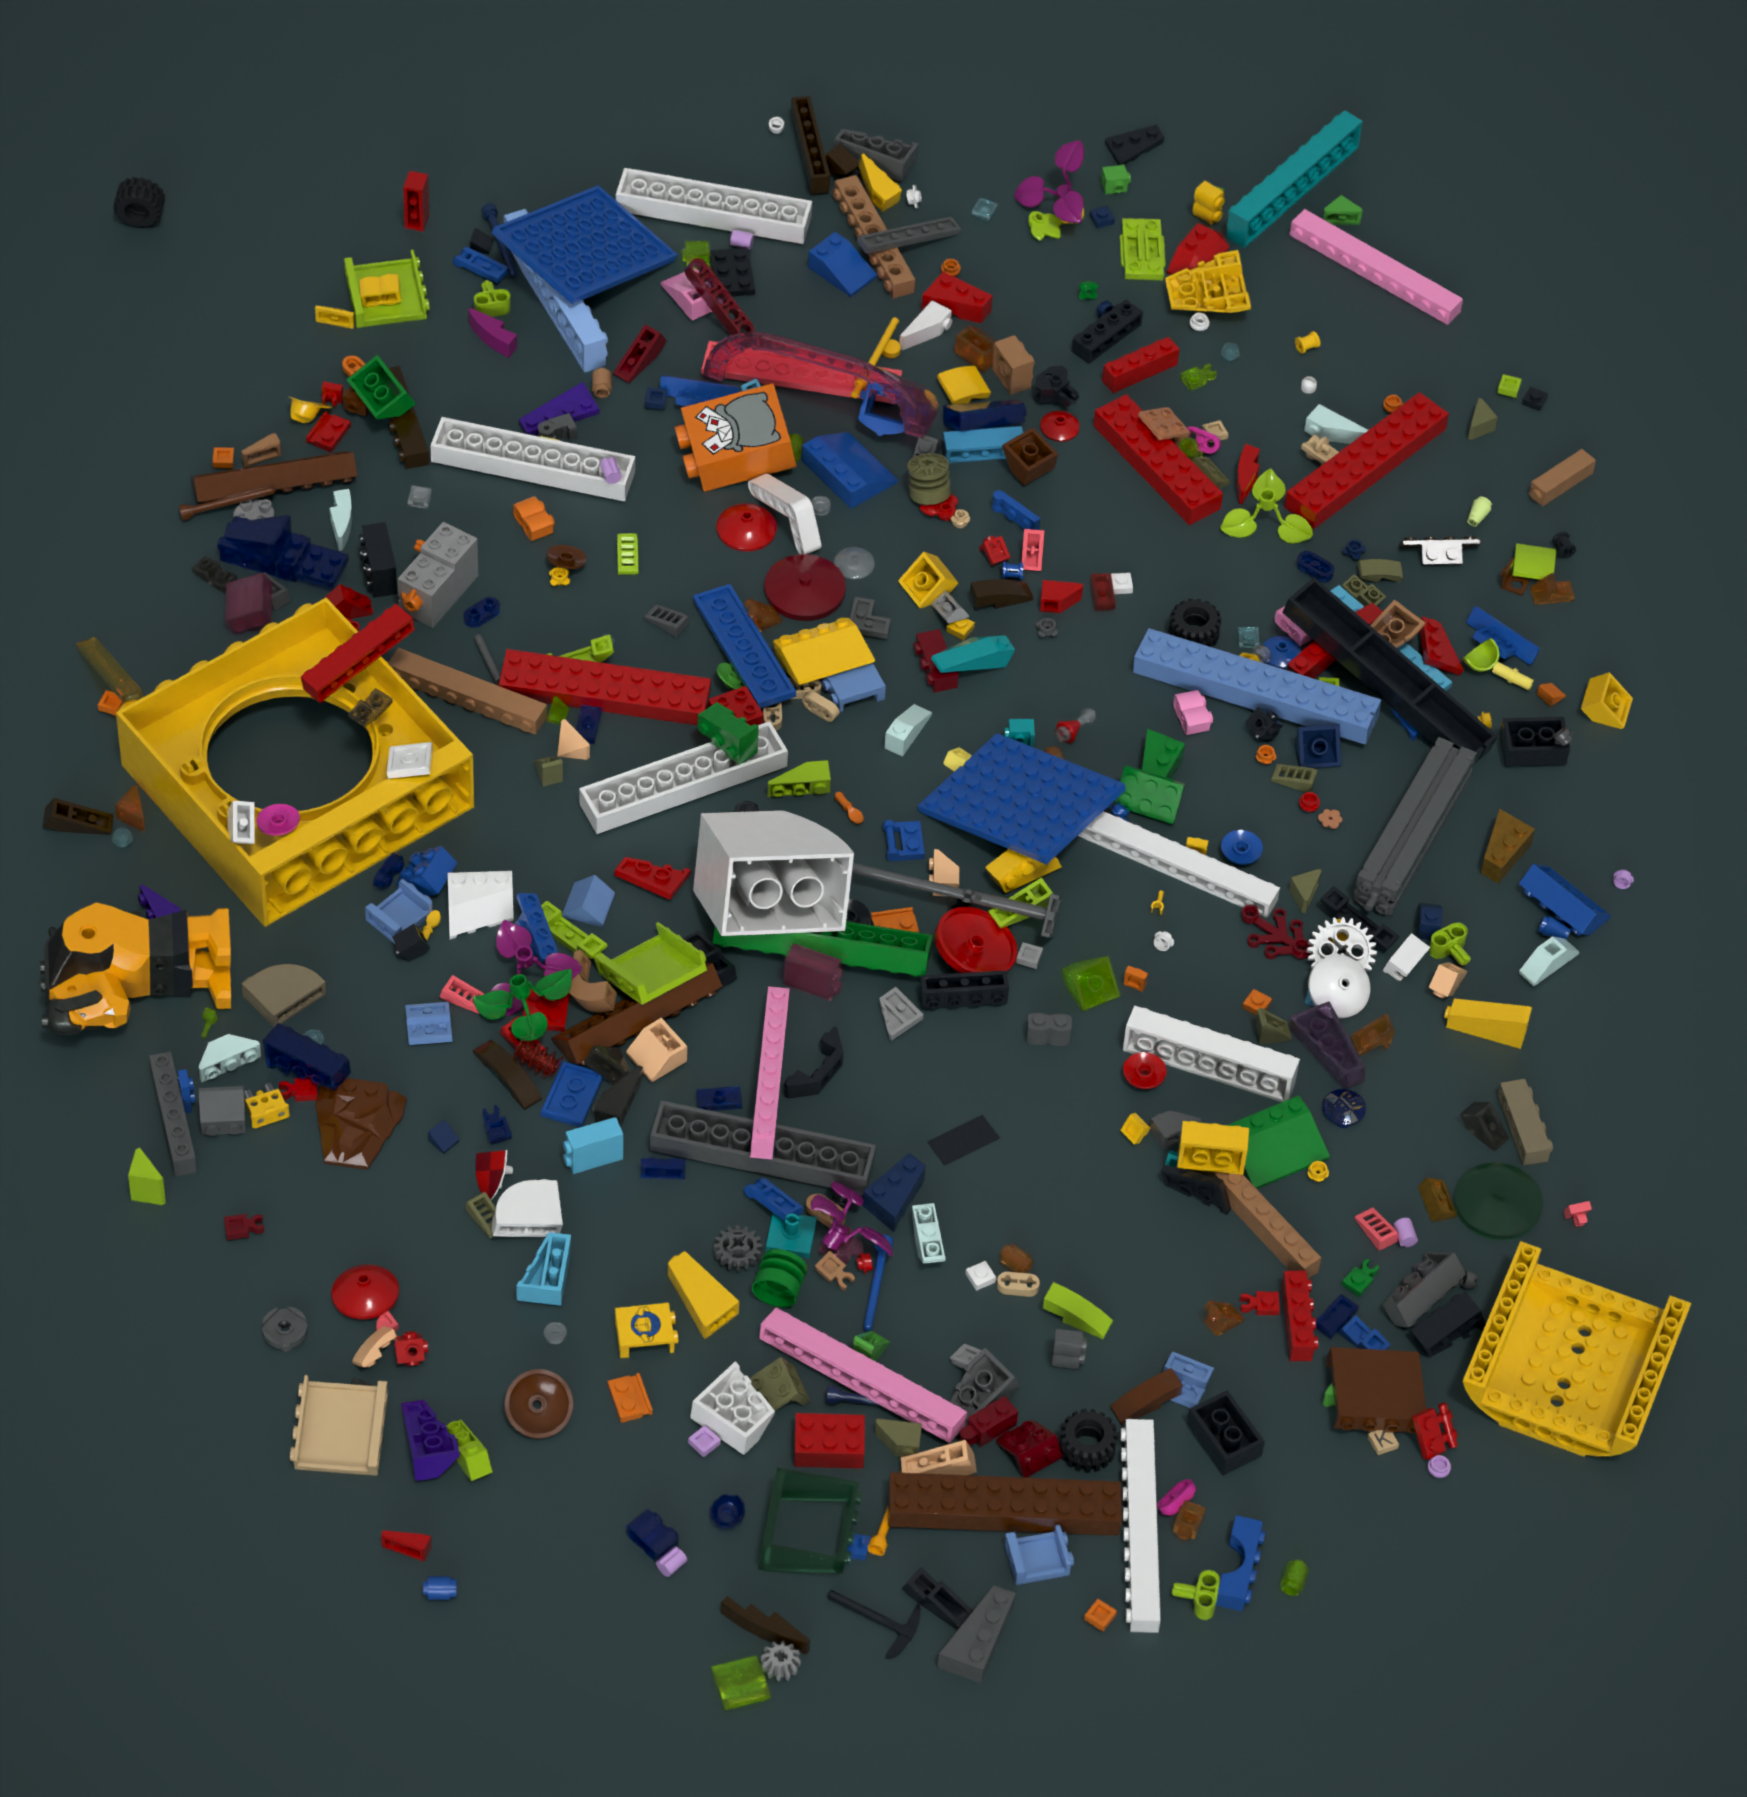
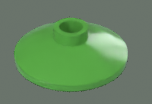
M720 663L716 669L717 674L728 689L735 690L744 687L731 664Z

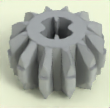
M773 1641L771 1648L765 1647L764 1654L761 1656L762 1671L768 1672L767 1676L769 1679L776 1676L778 1682L781 1680V1677L788 1681L790 1675L796 1676L797 1668L801 1665L800 1653L798 1650H794L793 1644L785 1646V1642L782 1641L780 1645H777Z

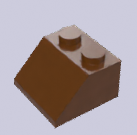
M1033 427L1002 445L1011 472L1024 486L1055 468L1058 453Z

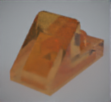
M1550 573L1530 587L1534 605L1574 601L1575 595L1571 582H1556L1553 573Z
M750 598L744 603L749 610V616L760 632L783 621L772 606Z
M1386 1013L1352 1034L1351 1037L1357 1052L1363 1055L1379 1044L1385 1049H1389L1395 1029L1389 1015Z
M1209 1300L1204 1306L1209 1312L1204 1322L1215 1336L1222 1335L1245 1320L1230 1303Z

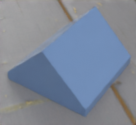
M596 875L574 882L562 917L603 928L615 897V892Z

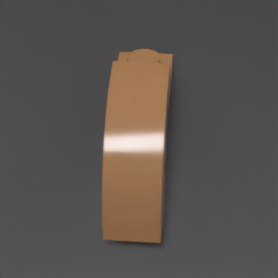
M582 950L574 951L573 958L579 962L582 971L572 979L569 993L581 1007L588 1011H614L617 992L608 981L588 983L591 961Z

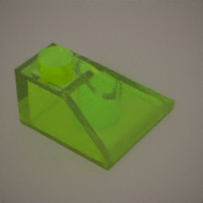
M1109 956L1082 960L1061 968L1066 987L1081 1011L1121 996Z

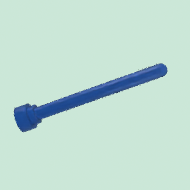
M883 1235L889 1241L891 1247H893V1238ZM876 1243L875 1248L878 1254L863 1326L865 1331H871L873 1327L886 1254H888L887 1251Z

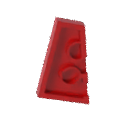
M625 857L616 867L614 875L671 900L689 878L691 869L683 868V871L672 869L671 865L664 864V867L652 865L650 861Z

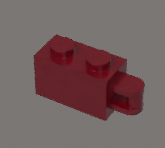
M1006 1396L1001 1397L968 1417L967 1426L960 1430L959 1441L966 1440L969 1446L976 1443L981 1448L1017 1426V1409Z

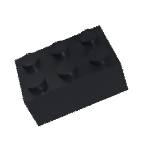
M386 522L361 525L362 534H358L359 544L363 547L359 548L361 560L365 562L363 563L364 575L369 577L366 578L367 589L372 591L373 598L396 595V564Z
M1564 717L1503 718L1499 735L1505 766L1567 765L1570 745L1569 743L1564 746L1555 744L1556 740L1553 737L1557 731L1566 727Z
M1228 1390L1189 1409L1188 1426L1223 1475L1262 1456L1265 1441Z

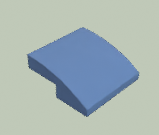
M449 1002L405 1005L409 1045L452 1042Z
M1172 1352L1164 1366V1371L1172 1368L1183 1387L1181 1395L1170 1400L1192 1408L1200 1403L1214 1368Z

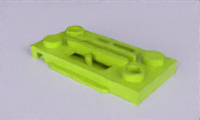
M1122 218L1123 229L1120 235V253L1125 279L1163 280L1165 248L1164 236L1161 235V219Z

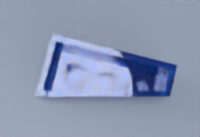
M277 1023L262 1040L268 1068L274 1069L279 1067L281 1072L286 1074L294 1072L298 1078L303 1080L309 1077L313 1083L336 1090L351 1073L349 1059L344 1054H338L330 1050L328 1046L313 1041L307 1035H301L289 1026Z

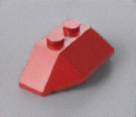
M1197 223L1178 245L1167 269V274L1173 275L1186 268L1192 270L1198 267L1197 263L1204 261V264L1214 260L1215 255L1228 252L1230 246L1224 235L1211 227Z

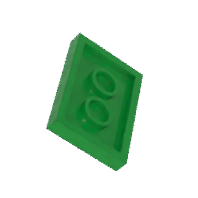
M1126 765L1120 781L1125 783L1126 790L1115 800V803L1122 804L1129 811L1174 824L1185 784Z

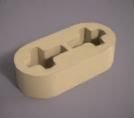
M814 691L808 692L802 699L806 709L828 722H832L840 713L838 707L833 702Z
M1003 1272L997 1279V1289L1005 1295L1031 1297L1039 1291L1040 1281L1033 1274ZM1005 1281H1009V1286L1005 1285ZM1027 1283H1032V1288H1028Z

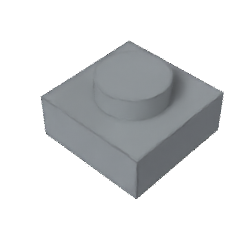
M1023 942L1016 958V963L1037 969L1043 948Z

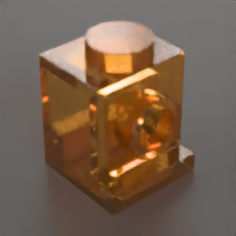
M1184 1500L1175 1520L1173 1532H1176L1177 1536L1183 1540H1188L1189 1538L1195 1540L1204 1521L1206 1508Z

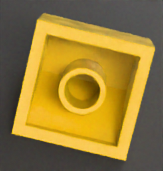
M924 551L898 580L921 609L931 605L944 591L950 594L958 585V581L938 556Z
M1608 672L1590 678L1581 709L1593 722L1623 729L1633 697Z

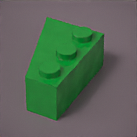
M716 702L698 714V730L701 734L706 735L716 747L724 751L730 760L740 765L758 753L759 726L747 724V720L744 717L737 718L733 716L734 712Z
M1147 729L1142 770L1172 779L1183 760L1185 743Z

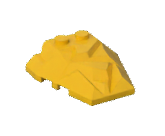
M1238 250L1219 253L1214 256V260L1204 264V261L1197 263L1198 267L1192 270L1186 268L1165 278L1171 309L1227 313L1251 309Z

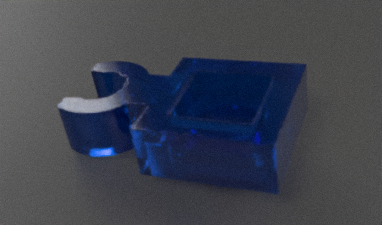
M497 1105L494 1106L493 1114L487 1113L486 1108L483 1109L484 1128L491 1144L512 1138V1133L505 1116L499 1118V1107Z

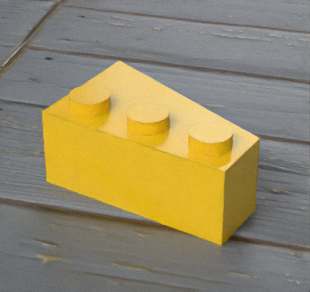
M1008 849L985 868L991 879L1007 893L1062 866L1056 856L1048 864H1044Z

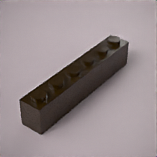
M810 96L791 98V118L810 194L829 193L830 173Z
M400 366L390 367L391 372L408 392ZM414 407L401 416L385 418L389 419V431L394 433V446L399 448L398 458L400 462L404 463L405 469L429 465V451Z

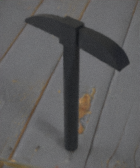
M834 1590L828 1593L829 1599L898 1633L899 1637L887 1652L885 1659L897 1657L905 1649L908 1642H911L916 1633L920 1620L919 1603L907 1624L904 1623L902 1625Z

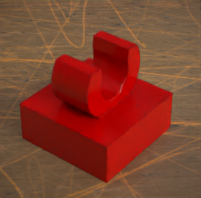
M324 381L321 387L322 404H325L326 401L332 402L334 407L337 403L342 404L343 385Z

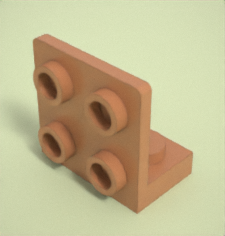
M1169 407L1140 411L1138 413L1139 418L1159 440L1171 439L1181 450L1183 449L1190 431Z

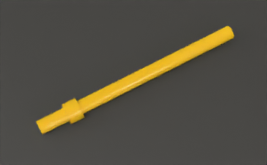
M892 318L863 373L856 379L855 387L851 393L853 398H858L861 390L866 388L870 374L899 323L898 318Z

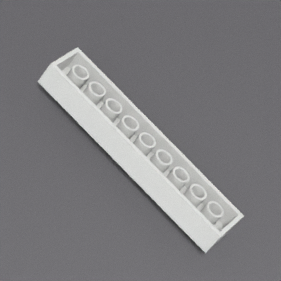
M624 168L616 192V201L631 214L732 232L733 230L752 233L755 236L804 244L812 217V201L629 168Z
M441 417L431 443V462L620 501L626 500L635 474V456ZM606 457L616 459L622 474L621 480L617 483L609 484L604 478L600 462Z
M769 721L758 725V753L740 765L730 760L724 751L710 742L579 788V804L596 834L785 768L787 767L788 750Z

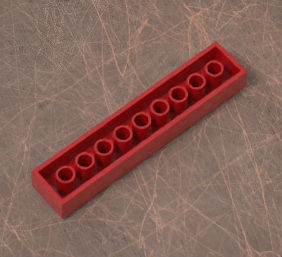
M1419 392L1289 489L1286 493L1284 508L1292 514L1303 517L1314 530L1445 431L1449 413Z
M511 649L506 650L499 681L500 687L542 703L690 725H698V714L708 708V699H710L711 694L710 678Z

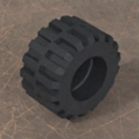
M142 177L125 179L117 189L113 204L115 215H118L117 218L123 220V223L130 224L132 227L148 228L151 225L157 224V221L159 222L165 203L163 189L159 188V185L153 183L152 180H146Z
M1188 599L1186 602L1183 600L1180 602V605L1176 604L1171 611L1168 632L1170 635L1213 648V645H1216L1219 639L1221 627L1220 612L1216 610L1214 605H1209L1208 601L1202 602L1201 599Z
M1081 1409V1413L1075 1411L1072 1413V1417L1068 1416L1065 1419V1423L1063 1422L1061 1426L1059 1447L1062 1459L1064 1461L1068 1460V1466H1075L1078 1471L1085 1469V1472H1090L1091 1469H1094L1096 1472L1100 1470L1101 1466L1105 1468L1108 1466V1462H1112L1118 1438L1117 1427L1115 1424H1112V1419L1110 1417L1105 1418V1413L1100 1412L1098 1414L1094 1409H1091V1412H1087L1086 1409ZM1089 1436L1098 1440L1099 1443L1086 1445L1081 1443L1078 1438Z

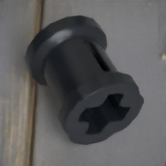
M1567 532L1557 533L1552 540L1553 544L1559 549L1561 558H1569L1576 552V547L1574 544H1571L1570 536Z

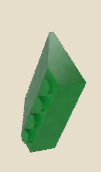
M1299 1095L1226 1125L1249 1128L1248 1151L1243 1175L1256 1189L1302 1171L1315 1161L1323 1162L1330 1158L1311 1112Z

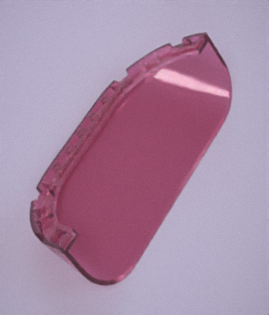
M742 332L728 336L714 346L704 366V376L722 381L725 377V369L729 359L742 353L745 349L751 348L752 350L769 351L848 373L871 384L876 382L884 388L883 393L893 404L897 403L901 408L900 416L903 421L905 434L924 438L938 412V403L934 394L917 382L861 359L770 333Z

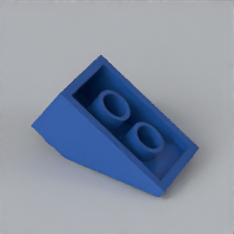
M836 232L809 251L808 268L849 297L855 295L877 278V274L854 246Z

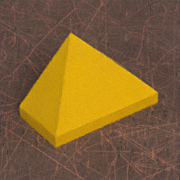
M316 305V322L354 329L353 312Z

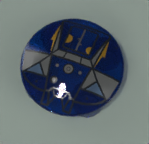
M1337 1089L1325 1097L1322 1111L1339 1128H1347L1349 1125L1356 1124L1363 1119L1366 1113V1104L1358 1093L1348 1089Z

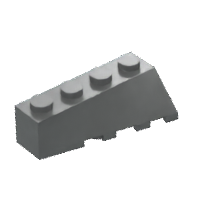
M1426 1251L1422 1255L1424 1258L1422 1263L1417 1262L1413 1266L1415 1270L1413 1274L1406 1275L1402 1280L1404 1285L1396 1287L1382 1305L1394 1326L1406 1328L1413 1326L1422 1314L1431 1310V1306L1435 1302L1445 1297V1293L1460 1283V1279L1466 1273L1454 1252Z

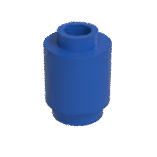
M428 1576V1581H423V1595H428V1600H450L451 1597H456L457 1580L451 1579V1576Z

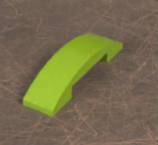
M611 635L591 640L592 646L566 653L559 657L602 662L614 653Z
M545 901L541 905L553 938L572 952L582 950L588 958L593 959L595 955L607 947V943L593 933L588 936L563 918L562 911L550 902Z

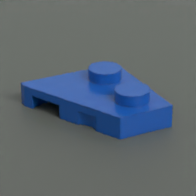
M187 1069L178 1070L177 1080L185 1113H191V1104L195 1103L193 1078H188Z

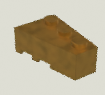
M1499 809L1485 853L1481 874L1499 884L1532 845L1535 829Z

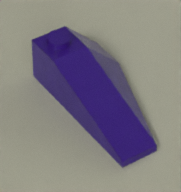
M424 1400L401 1403L415 1481L438 1478L460 1456L457 1439L453 1434L450 1435L446 1425L439 1422L435 1412Z

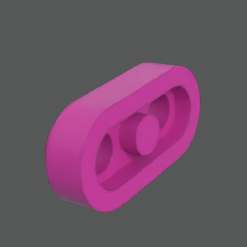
M1187 427L1190 434L1185 443L1186 445L1208 454L1216 453L1220 449L1221 441L1217 435L1198 427ZM1192 433L1196 434L1195 440L1191 439ZM1210 440L1214 441L1212 448L1208 445Z
M1191 1479L1180 1481L1159 1500L1157 1507L1162 1515L1171 1516L1176 1514L1180 1509L1179 1507L1194 1496L1196 1486Z

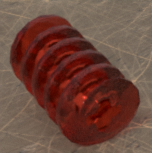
M522 1040L516 1048L513 1058L518 1059L521 1057L522 1064L529 1061L528 1067L530 1069L536 1066V1073L544 1070V1078L550 1075L552 1077L562 1063L563 1056L556 1060V1052L554 1051L548 1055L549 1048L546 1047L540 1050V1042L534 1046V1040Z

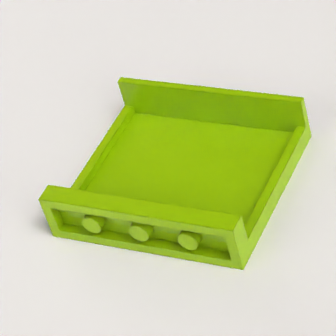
M411 250V259L353 266L352 257L344 258L345 276L357 328L427 319L426 311H430L429 300L424 298L426 297V287L421 285L423 283L422 271H418L420 269L419 257H415L414 250ZM386 274H397L399 276L401 302L391 305L381 304L376 307L362 306L360 279L369 276L380 277Z
M659 922L655 923L658 931L657 936L613 959H609L601 952L594 956L598 974L641 1005L707 971L705 964L706 956L703 951L698 950L690 942H686L680 935H676Z

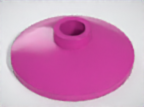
M274 804L264 808L258 814L256 822L260 831L265 834L274 836L284 835L298 826L300 816L298 811L290 805Z

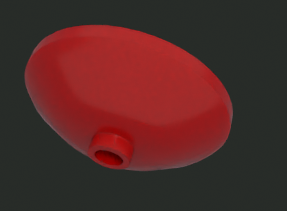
M743 503L733 505L724 510L718 517L716 530L720 540L725 545L735 550L748 552L760 550L768 546L776 536L777 523L774 516L767 509L759 505Z
M371 1264L354 1266L341 1273L334 1281L331 1289L332 1301L339 1312L350 1318H375L383 1315L395 1305L399 1297V1284L394 1274L384 1267Z

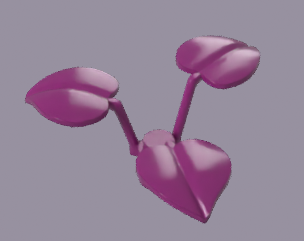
M1077 140L1067 143L1056 152L1055 163L1059 168H1063L1062 172L1066 184L1059 186L1057 191H1053L1049 188H1043L1044 180L1042 178L1031 176L1022 181L1018 186L1015 199L1023 206L1035 207L1042 202L1044 198L1043 191L1049 192L1060 198L1053 205L1054 213L1059 219L1069 223H1081L1084 201L1081 194L1071 188L1072 184L1066 171L1076 172L1082 165L1084 158L1082 141Z
M503 920L496 938L497 949L505 958L516 956L518 964L516 975L521 974L522 968H529L533 963H536L541 969L545 970L544 977L558 971L571 969L573 979L582 971L578 961L563 953L548 955L545 959L546 965H543L537 957H533V952L530 948L532 937L529 931L507 920ZM497 984L492 988L491 992L504 990L510 994V984ZM513 996L512 1007L507 1008V1013L504 1017L520 1011L523 1007L522 1000Z
M833 1181L831 1183L832 1189L847 1199L843 1212L826 1197L819 1194L814 1196L811 1202V1210H819L834 1217L831 1228L822 1239L825 1245L833 1250H837L843 1241L847 1243L850 1238L861 1233L867 1239L882 1247L892 1257L893 1251L889 1241L879 1232L865 1226V1228L859 1227L847 1235L846 1232L848 1230L841 1225L852 1202L859 1206H862L864 1203L863 1198L857 1192L839 1182Z

